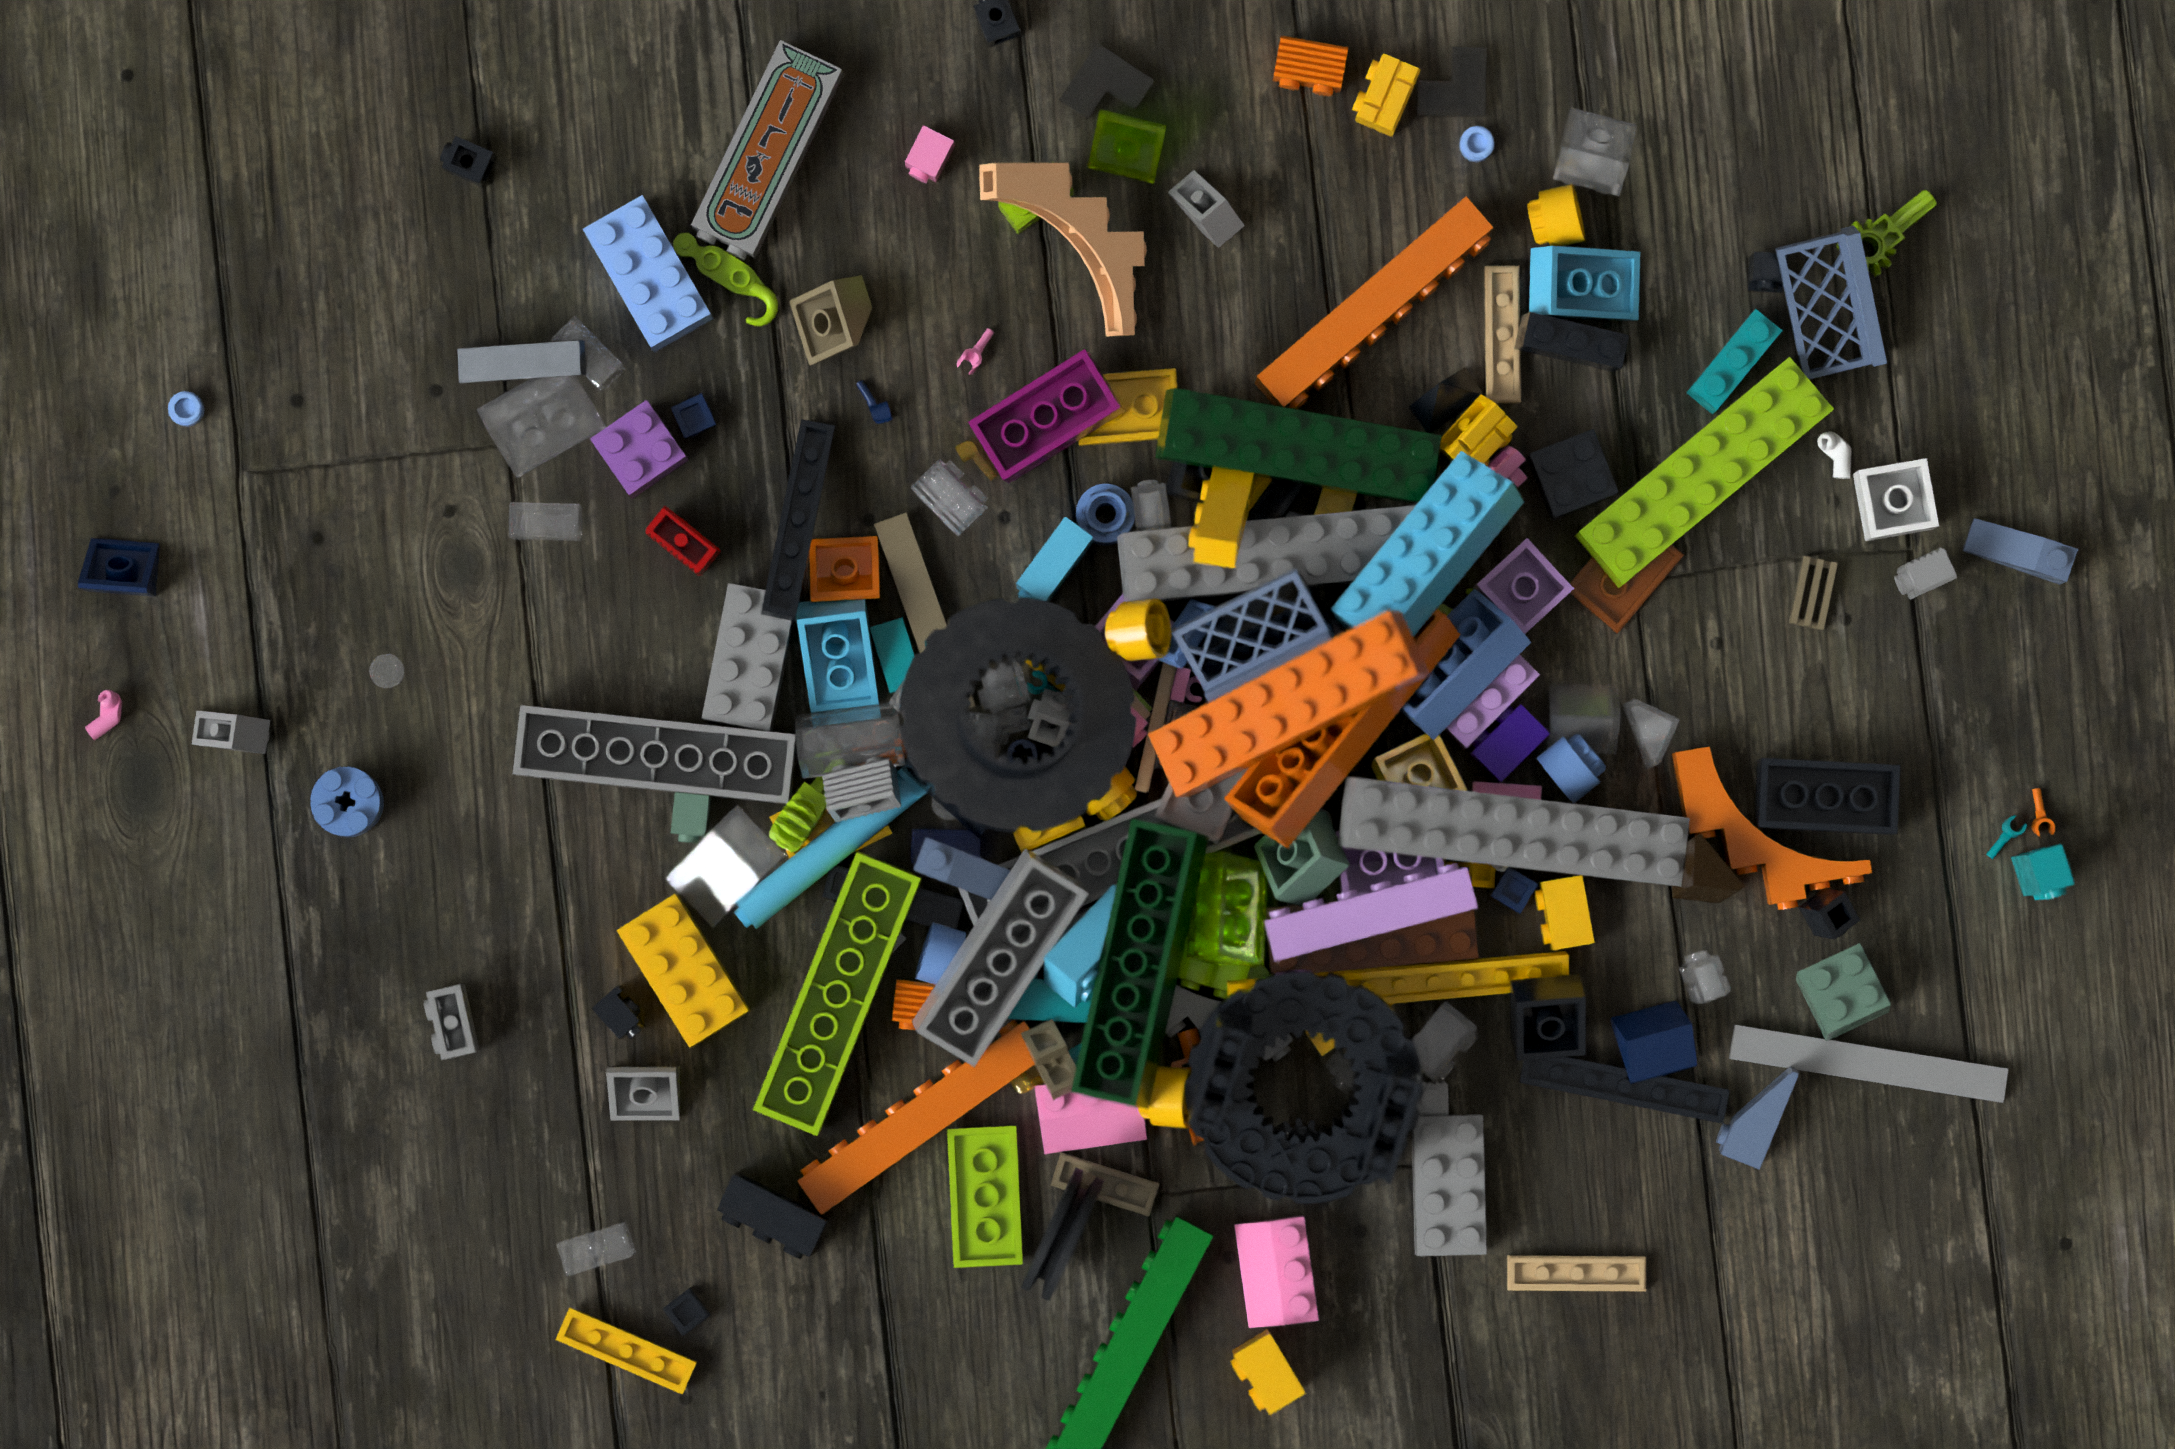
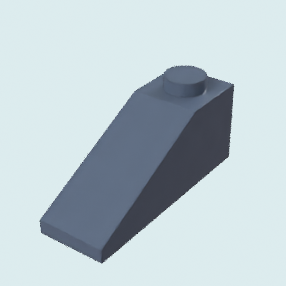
M1974 518L1962 551L2061 585L2068 580L2078 549L2044 537Z
M925 838L913 869L989 900H992L1011 871L929 838Z
M1793 1067L1787 1068L1733 1115L1729 1125L1723 1123L1716 1139V1143L1720 1144L1719 1151L1722 1155L1760 1170L1799 1073L1797 1069Z

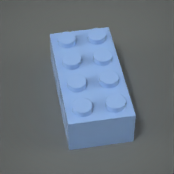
M643 195L583 228L584 233L653 352L660 350L713 319Z

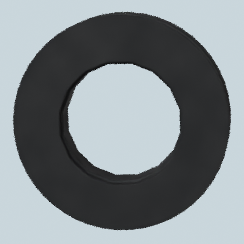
M1077 1167L1066 1186L1021 1285L1022 1289L1029 1292L1038 1278L1044 1280L1041 1298L1050 1301L1104 1183L1103 1179L1096 1177L1087 1190L1080 1188L1084 1171Z

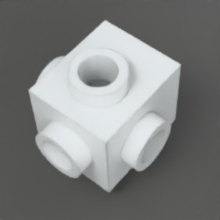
M1045 688L1041 701L1034 699L1027 717L1033 720L1028 738L1053 747L1059 746V743L1065 736L1066 729L1071 724L1068 722V717L1073 710L1067 708L1071 697L1063 696L1061 692Z

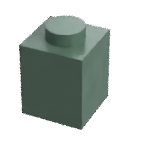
M675 792L671 834L679 835V842L699 843V837H708L711 796Z

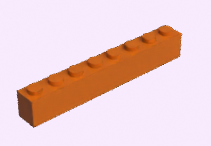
M1014 1019L998 1031L1002 1037L991 1045L989 1044L975 1067L967 1062L961 1064L959 1059L942 1070L945 1076L943 1079L935 1084L929 1079L916 1088L913 1092L917 1097L909 1103L905 1104L902 1099L885 1110L889 1117L877 1124L872 1119L857 1130L860 1137L848 1144L846 1139H844L829 1150L831 1158L822 1164L816 1159L800 1170L804 1177L799 1179L798 1183L819 1213L822 1215L1035 1065L1021 1033L1030 1029L1027 1023L1023 1021L1018 1025Z

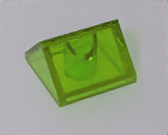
M1100 109L1087 168L1154 183L1166 137L1167 125Z

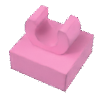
M1508 445L1493 457L1487 466L1510 480L1516 487H1519L1527 479V476L1518 468L1526 459L1517 449Z
M1176 668L1169 702L1182 705L1185 697L1193 703L1201 702L1202 697L1194 696L1190 692V686L1193 683L1200 684L1196 676L1189 679L1191 669Z

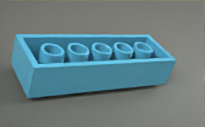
M1461 451L1331 608V611L1343 628L1349 631L1388 610L1401 611L1414 637L1524 503L1514 484Z

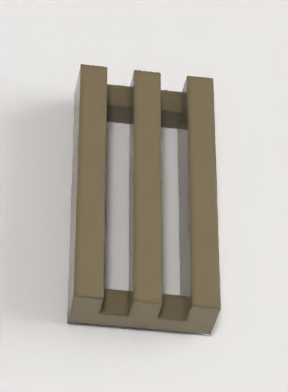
M1808 556L1802 557L1789 624L1824 630L1838 563L1814 559ZM1809 565L1815 566L1805 617L1800 619L1798 618ZM1824 568L1828 569L1818 619L1817 622H1814L1812 617L1822 569Z

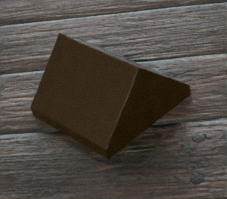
M1700 833L1687 841L1682 887L1672 886V898L1720 903L1745 887Z

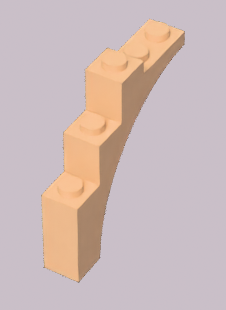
M991 163L979 165L980 200L999 201L1018 206L1036 214L1054 226L1068 239L1089 269L1101 300L1106 337L1135 335L1137 314L1134 310L1136 280L1133 275V267L1145 266L1144 258L1147 253V247L1144 241V232H1108L1107 224L1110 213L1107 207V198L1070 197L1072 175L1069 172V163Z

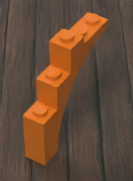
M1710 746L1672 753L1683 817L1690 818L1688 835L1695 834L1696 836L1700 833L1705 839L1716 837L1715 830L1720 829L1726 864L1730 869L1736 868L1737 875L1758 872L1756 865L1761 864L1768 905L1777 904L1778 910L1799 907L1798 900L1806 899L1804 887L1806 884H1809V889L1812 891L1830 888V880L1843 878L1844 885L1864 882L1863 875L1872 873L1870 860L1831 861L1818 859L1786 848L1763 834L1746 819L1728 796L1714 766Z

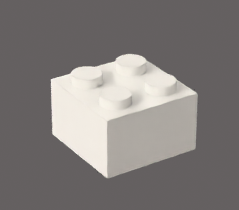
M1927 458L1862 469L1853 474L1865 541L1933 530L1939 526Z

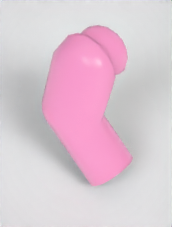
M104 690L99 694L100 716L85 726L93 740H97L114 728L121 720L122 700L118 693L112 690Z

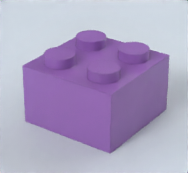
M647 400L590 438L632 499L688 461L682 449Z

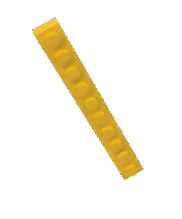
M1566 951L1315 974L1318 976H1325L1329 973L1344 976L1350 985L1358 986L1362 984L1378 994L1388 1004L1510 993V980L1569 975V954ZM1258 978L1227 981V995L1229 996L1239 988L1244 990L1251 988Z

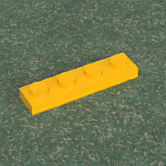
M572 1307L568 1309L555 1339L682 1395L697 1363L695 1360Z

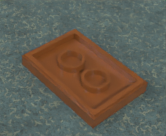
M1670 545L1620 588L1614 584L1597 561L1591 557L1569 583L1574 588L1569 594L1615 633H1618L1684 554L1673 545Z

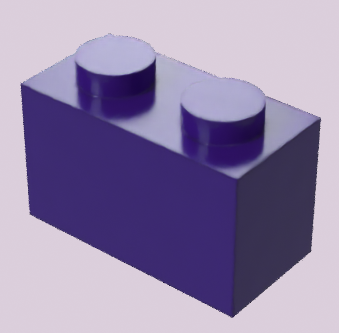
M1521 704L1515 710L1509 705L1495 719L1499 725L1491 733L1485 729L1471 743L1475 749L1470 755L1498 783H1501L1550 734Z

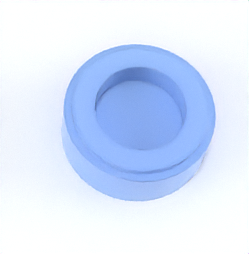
M1470 127L1463 133L1460 139V151L1470 161H1483L1491 155L1494 149L1493 135L1484 127Z
M182 391L175 394L169 401L168 413L175 423L189 427L197 424L202 419L204 405L202 400L194 393Z

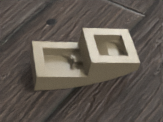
M1053 1019L1021 1033L1032 1060L1052 1099L1055 1100L1070 1093L1076 1066Z

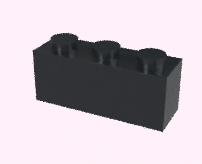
M1529 312L1521 316L1514 349L1614 372L1623 367L1629 335Z

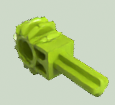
M1922 190L1890 217L1885 213L1874 223L1870 219L1866 220L1864 229L1858 221L1851 224L1860 232L1862 241H1868L1874 248V255L1872 257H1865L1868 272L1870 270L1877 277L1881 274L1880 266L1883 268L1891 266L1892 263L1886 256H1893L1896 253V249L1893 247L1905 238L1902 233L1936 206V200L1927 190Z
M837 753L832 754L811 785L804 782L797 793L788 801L770 830L769 837L776 842L775 844L790 852L797 851L804 844L827 809L822 774L832 772L835 766L849 765V761L845 756Z

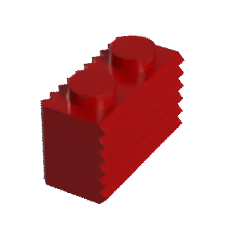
M667 506L660 510L645 529L648 537H651L654 542H657L670 554H673L676 559L684 563L686 567H689L692 572L694 571L697 576L703 575L721 552L716 545Z

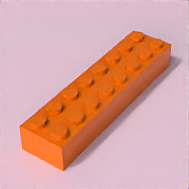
M1467 196L1463 198L1258 374L1255 385L1274 406L1298 410L1309 397L1306 394L1313 387L1317 391L1321 390L1333 379L1335 375L1333 370L1339 365L1343 369L1348 367L1359 357L1358 354L1361 352L1359 348L1363 344L1367 343L1369 346H1372L1385 334L1387 330L1385 325L1391 320L1395 324L1399 323L1411 312L1413 308L1411 303L1418 298L1423 302L1434 293L1439 285L1437 281L1442 276H1445L1447 280L1450 279L1463 267L1462 265L1465 263L1463 258L1469 253L1474 258L1483 251L1491 241L1489 235L1493 226Z
M1438 609L1434 611L1413 637L1429 673L1461 635L1446 614ZM1425 678L1250 766L1226 795L1225 801L1242 820L1288 849Z
M1388 610L1149 733L1148 736L1176 797H1191L1429 676L1430 673L1401 611Z

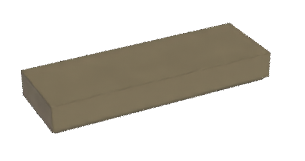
M1060 1153L1051 1186L1065 1190L1077 1167L1084 1171L1080 1188L1087 1190L1096 1177L1104 1180L1097 1197L1098 1201L1148 1217L1150 1216L1160 1183L1066 1153Z

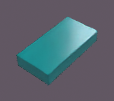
M898 618L870 627L890 694L901 691L905 675L914 658V652L903 618Z

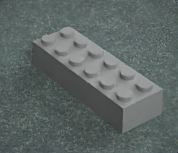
M1025 848L912 1020L916 1032L975 1067L1043 964L1044 957L1055 946L1089 894L1084 884Z

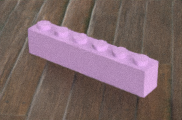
M1458 863L1437 868L1439 875L1425 878L1424 872L1405 876V884L1392 887L1390 881L1371 885L1372 893L1358 896L1357 890L1337 894L1338 901L1324 905L1322 898L1303 903L1304 910L1291 914L1289 907L1269 912L1271 919L1265 920L1264 925L1273 959L1278 961L1476 909L1478 907L1468 869H1459Z

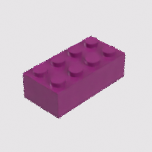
M1084 349L973 418L968 423L1003 481L1009 484L1122 414L1125 410L1091 354Z

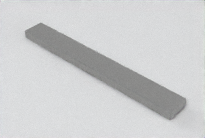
M1734 1025L1729 1059L1783 1068L1793 1067L1801 1071L2000 1103L2004 1102L2009 1070L2007 1068L1833 1040L1826 1041L1820 1038Z

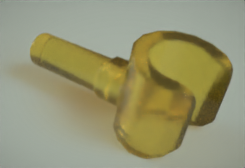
M964 441L955 447L963 463L973 458L975 464L990 481L997 476L983 460L973 442Z
M1026 1071L1010 1081L1018 1094H1024L1035 1088L1034 1086L1044 1083L1041 1076L1031 1080Z

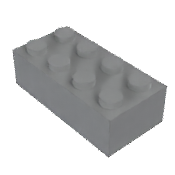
M728 583L701 718L704 721L768 732L773 730L794 621L761 615L765 590Z
M1483 1115L1419 1116L1416 1128L1411 1130L1415 1255H1487Z

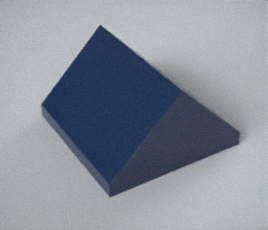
M91 538L78 580V588L88 592L156 597L159 543Z
M1676 1000L1610 1018L1631 1084L1697 1066L1692 1023Z

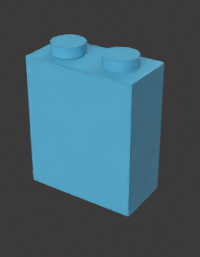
M1064 517L1016 582V587L1020 590L1018 597L1050 602L1093 544V536L1067 517Z

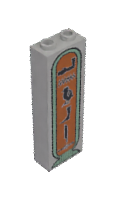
M779 41L693 219L691 226L693 230L697 231V238L711 245L719 241L728 246L726 250L728 253L745 260L747 255L754 259L756 258L844 74L841 68L784 41Z

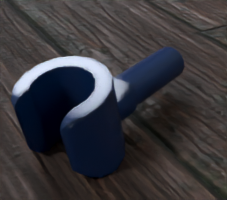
M863 380L857 382L856 386L867 401L874 422L881 424L891 421L892 416L887 401L876 404L875 398Z

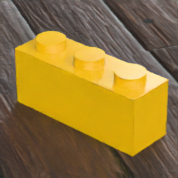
M1213 467L1210 480L1203 481L1201 500L1204 501V504H1197L1195 523L1198 524V527H1191L1189 547L1194 548V562L1235 568L1252 502L1254 473Z

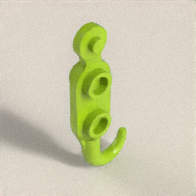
M681 233L676 236L673 242L675 252L681 257H693L696 260L699 271L703 275L733 293L758 297L766 303L767 310L764 316L760 318L747 317L746 322L748 324L763 326L775 318L778 311L777 298L768 287L764 286L749 265L714 245L699 246L695 237L689 233Z

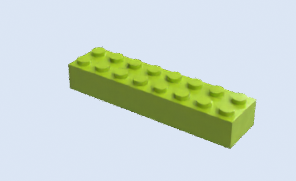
M1788 357L1581 529L1575 537L1597 561L1604 572L1608 574L1614 584L1620 588L1833 411L1834 408L1792 358Z
M858 851L856 853L753 1108L754 1111L818 1136L922 881V876Z

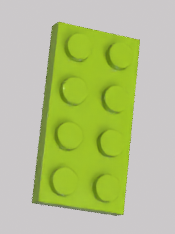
M1017 1126L947 1129L954 1268L1023 1265Z

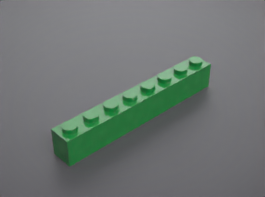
M1175 1216L1173 1222L1166 1219L1157 1236L1163 1240L1157 1252L1149 1251L1141 1267L1146 1270L1140 1283L1135 1280L1132 1283L1125 1297L1126 1300L1130 1301L1125 1313L1123 1314L1118 1311L1109 1327V1330L1113 1331L1114 1334L1108 1345L1101 1342L1092 1359L1098 1363L1092 1375L1084 1374L1076 1390L1081 1393L1077 1404L1074 1406L1069 1403L1060 1422L1065 1424L1060 1436L1058 1437L1053 1434L1045 1449L1102 1448L1212 1240V1234L1178 1216Z

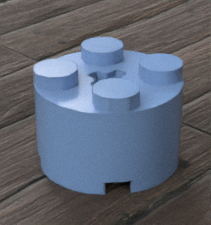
M338 767L325 772L318 779L311 793L310 804L315 820L326 831L342 837H356L366 833L378 823L383 812L384 799L379 785L369 774L352 767ZM347 793H350V798L355 800L354 807L348 806L345 812L344 806L339 804L340 798H346Z

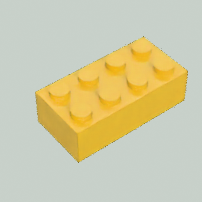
M673 894L616 930L689 1048L696 1046L751 1011L678 894Z

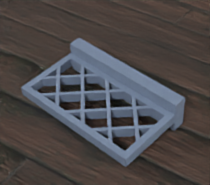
M1853 225L1841 228V232L1775 248L1800 367L1808 379L1870 364L1873 367L1887 364L1861 234ZM1838 242L1840 254L1833 265L1818 258L1825 245ZM1815 248L1813 253L1807 251L1808 249ZM1801 252L1808 256L1809 259L1800 273L1797 274L1788 268L1785 255ZM1814 261L1829 269L1819 286L1804 278ZM1841 263L1843 265L1844 273L1838 270ZM1835 273L1846 279L1847 284L1839 298L1824 290ZM1789 274L1796 278L1792 285ZM1801 282L1816 290L1806 307L1796 302L1793 295ZM1821 294L1836 302L1826 319L1811 311ZM1848 295H1849V299H1850V304H1851V305H1849V304H1847L1846 302H1844V301L1846 300V298L1848 297ZM1841 306L1853 313L1854 319L1846 331L1831 323ZM1796 307L1802 310V313L1799 317L1797 314ZM1808 314L1823 323L1813 339L1801 333L1800 326ZM1828 326L1843 335L1833 351L1818 343ZM1855 328L1857 332V337L1852 335V332ZM1848 338L1859 344L1861 357L1846 360L1838 354ZM1803 340H1805L1806 342L1809 343V345H1808V347L1806 348V350H1805V347H1804V342H1803ZM1814 347L1830 355L1822 367L1809 370L1807 358ZM1835 359L1840 361L1839 363L1832 364Z
M1296 568L1172 629V634L1205 691L1204 695L1208 703L1335 638L1333 630L1329 623L1325 622ZM1293 580L1299 590L1296 603L1276 597L1279 587ZM1274 590L1272 596L1266 594V593H1268V592ZM1302 597H1303V599H1304V601H1305V603H1306L1307 606H1304V605H1301V604H1300V603H1301V600H1302ZM1256 598L1270 602L1265 618L1245 613L1248 603ZM1274 604L1293 609L1288 625L1269 620ZM1242 606L1241 611L1235 610L1236 608ZM1298 611L1311 614L1317 623L1316 626L1306 631L1293 627ZM1229 614L1239 617L1234 634L1214 628L1219 616ZM1243 619L1262 624L1258 640L1238 635ZM1212 620L1210 626L1203 625ZM1267 626L1286 632L1282 643L1274 646L1262 642ZM1193 629L1208 633L1203 649L1189 645L1183 634ZM1290 633L1296 635L1289 639ZM1212 634L1231 640L1227 656L1207 650ZM1235 642L1255 647L1252 658L1245 661L1232 658L1231 655ZM1259 648H1260V649H1263V650H1266V651H1264V652L1258 654ZM1194 653L1201 655L1199 662L1196 659ZM1208 657L1224 662L1221 673L1208 679L1201 668L1204 658ZM1228 664L1235 665V666H1233V667L1227 669Z

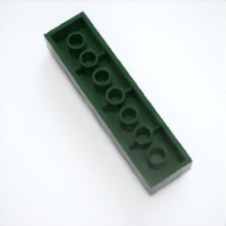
M1172 388L1166 390L1155 459L1212 469L1213 467L1251 472L1257 477L1417 505L1434 484L1441 435Z
M1131 819L1097 971L1099 974L1095 980L1071 1088L1072 1093L1149 1109L1209 836Z

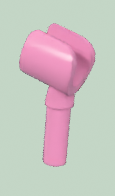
M987 328L973 348L966 349L958 359L957 367H959L963 360H967L972 364L973 368L968 375L973 374L981 364V353L994 334L991 329Z

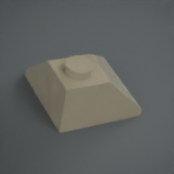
M862 275L832 280L789 301L809 366L818 364L859 344L872 310Z

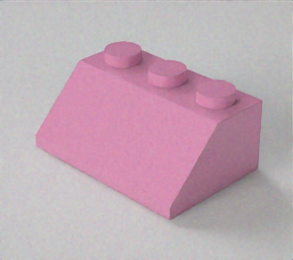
M1045 1084L1034 1086L1044 1154L1147 1140L1145 1121L1140 1115L1138 1107L1072 1092L1053 1100Z
M1299 1215L1235 1224L1249 1328L1318 1321L1304 1216Z

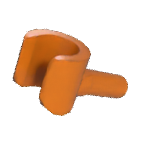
M2041 788L2032 789L2036 809V818L2031 826L2032 831L2040 837L2039 825L2042 822H2048L2049 833L2053 835L2055 824L2046 816Z

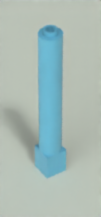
M901 768L897 771L901 799L900 808L888 809L887 811L875 812L860 818L855 817L847 821L835 822L735 902L738 906V909L734 911L735 915L746 928L751 924L756 929L759 928L928 793Z

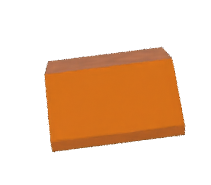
M878 536L812 539L809 551L811 602L880 598Z

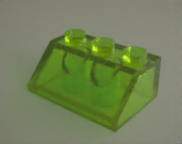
M1227 852L1205 854L1188 929L1187 958L1209 964L1264 966V921L1266 920L1268 879L1259 861Z

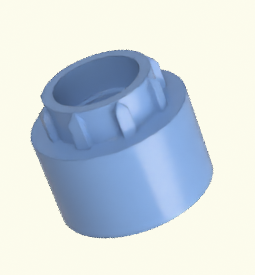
M1095 485L1089 488L1078 501L1076 508L1077 525L1093 536V543L1116 544L1118 543L1117 537L1120 534L1131 532L1135 521L1134 503L1129 494L1116 485ZM1101 506L1112 507L1116 513L1115 519L1108 524L1099 522L1095 516L1098 508Z
M1575 734L1569 740L1563 736L1537 757L1550 777L1573 803H1576L1601 782L1598 776L1606 768L1600 757L1580 734Z
M932 922L920 954L915 979L936 985L966 940V932Z

